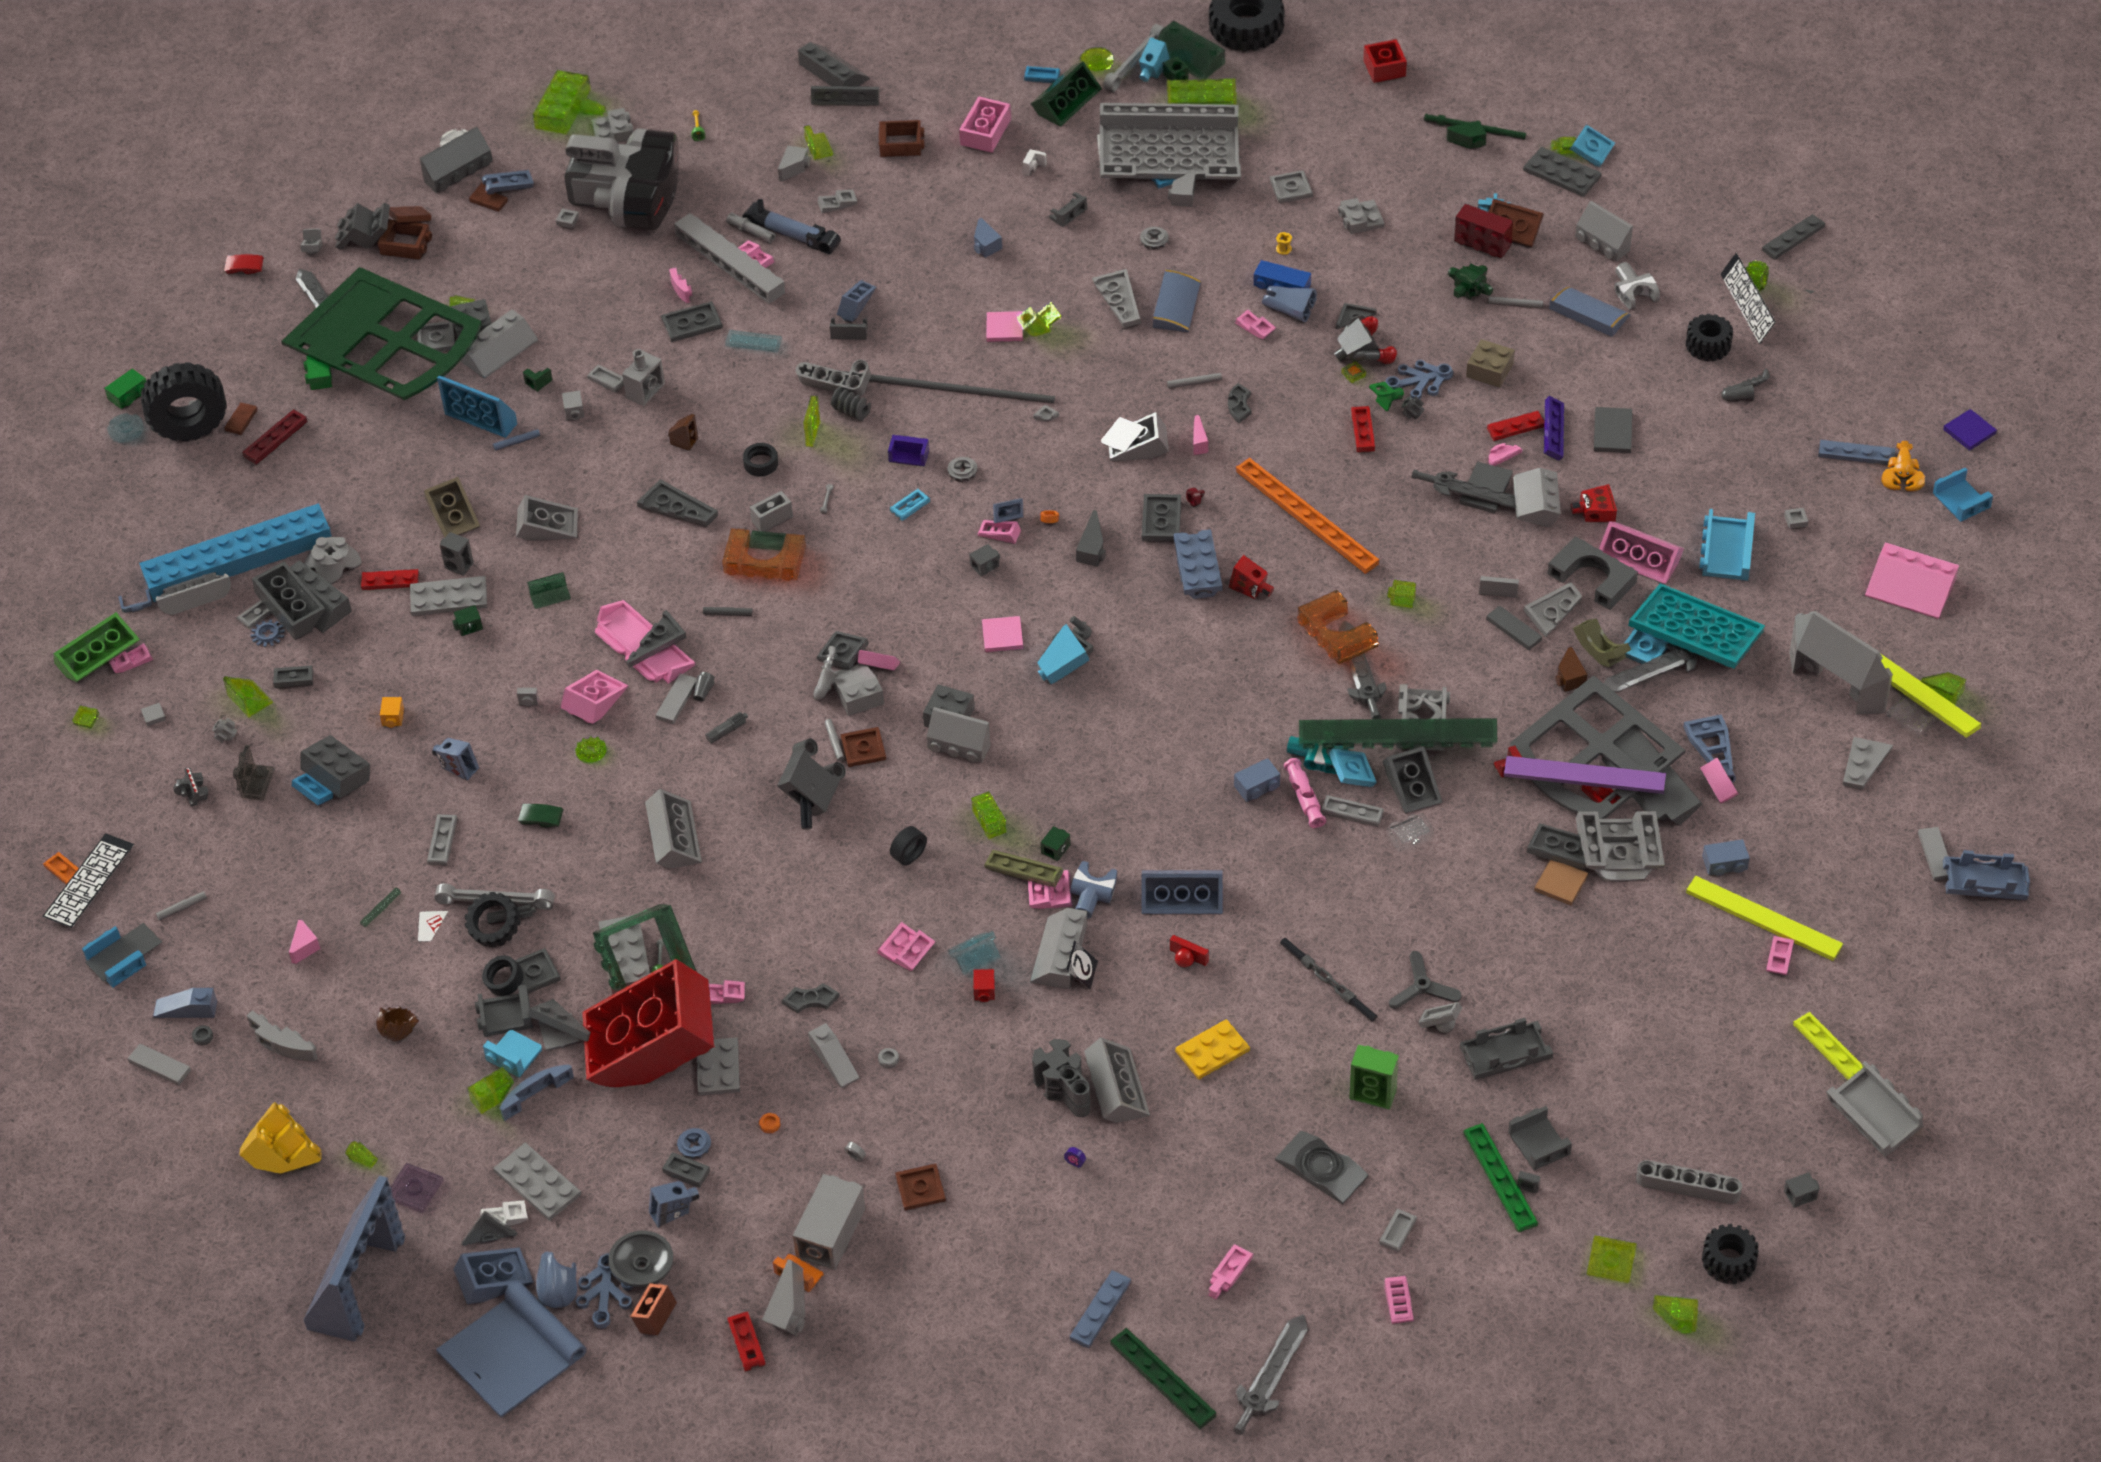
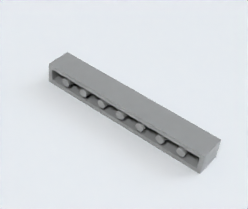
M689 213L674 223L676 236L770 304L785 294V283L782 278L777 277L768 268L766 269L760 265L757 260L752 259L745 251H741L734 243H730L723 235L715 232L698 217Z

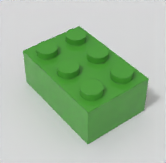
M1358 1045L1351 1063L1349 1099L1390 1110L1397 1091L1399 1055L1389 1051L1377 1050L1370 1046Z

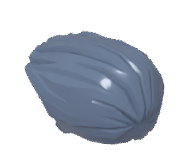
M544 1252L542 1254L538 1268L536 1289L538 1299L544 1306L555 1309L566 1307L575 1299L577 1294L576 1263H572V1268L565 1267L556 1261L553 1252Z

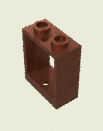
M879 121L880 157L921 156V149H925L924 139H921V137H925L921 121ZM916 135V142L887 143V136Z
M388 219L387 230L378 242L380 255L421 260L422 255L427 252V243L432 240V232H430L429 224L416 222L398 223L395 220ZM397 233L419 236L415 245L393 242Z

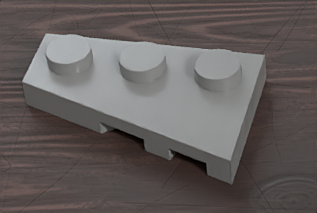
M1570 582L1526 605L1524 611L1540 632L1547 637L1581 601L1582 595Z
M1854 737L1843 785L1863 789L1879 765L1882 764L1887 754L1890 753L1893 745Z

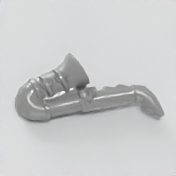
M834 646L828 647L829 655H826L827 659L821 667L822 672L813 693L816 700H821L825 697L828 690H831L830 685L834 684V679L839 675L831 669L836 655Z

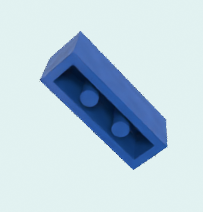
M1261 260L1254 272L1253 286L1260 289H1267L1268 286L1310 288L1311 273Z

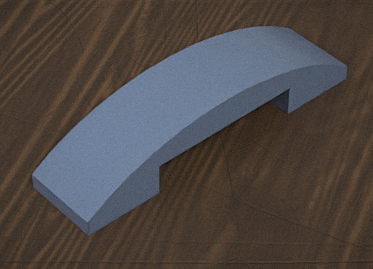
M570 1064L540 1071L516 1086L500 1106L502 1119L506 1121L522 1111L521 1102L553 1083L556 1088H559L573 1079L574 1075Z

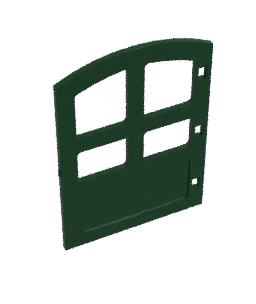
M359 267L281 342L284 346L402 400H406L438 381L437 377L439 375L444 377L463 359L477 338L482 322ZM401 302H407L422 309L399 332L379 325ZM434 316L441 317L463 327L459 338L446 354L411 339ZM367 335H372L388 342L365 365H359L344 358ZM304 345H306V346L309 347V349L306 350V349H304V348H302V347H303ZM401 349L436 364L407 384L398 383L377 373ZM346 364H348V365H350V366H352V367H351L350 369H348V368H345L344 366H345ZM391 384L393 385V388L391 389L387 387V385Z

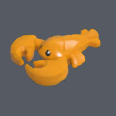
M1908 441L1897 443L1896 448L1900 450L1897 458L1891 457L1889 459L1888 467L1892 468L1886 469L1882 473L1881 481L1888 489L1900 490L1901 486L1898 485L1901 484V481L1895 474L1902 478L1912 475L1905 484L1913 485L1906 486L1905 490L1918 491L1925 485V475L1923 472L1917 471L1919 470L1918 460L1911 459L1909 450L1913 449V445L1909 444Z

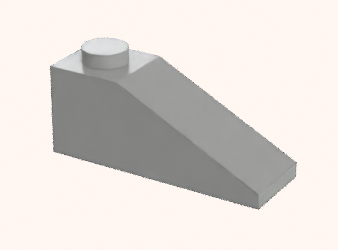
M826 1023L808 1032L811 1048L841 1088L859 1079L839 1040Z

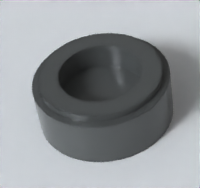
M205 1025L195 1028L192 1032L194 1043L197 1045L210 1043L213 1039L212 1029Z

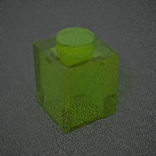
M1394 580L1392 587L1388 588L1387 598H1390V605L1413 608L1416 596V583Z

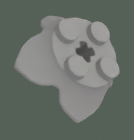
M343 537L318 538L312 551L305 559V565L310 569L315 568L317 574L330 584H333L342 576L345 567L352 569L362 563L358 552L349 546Z

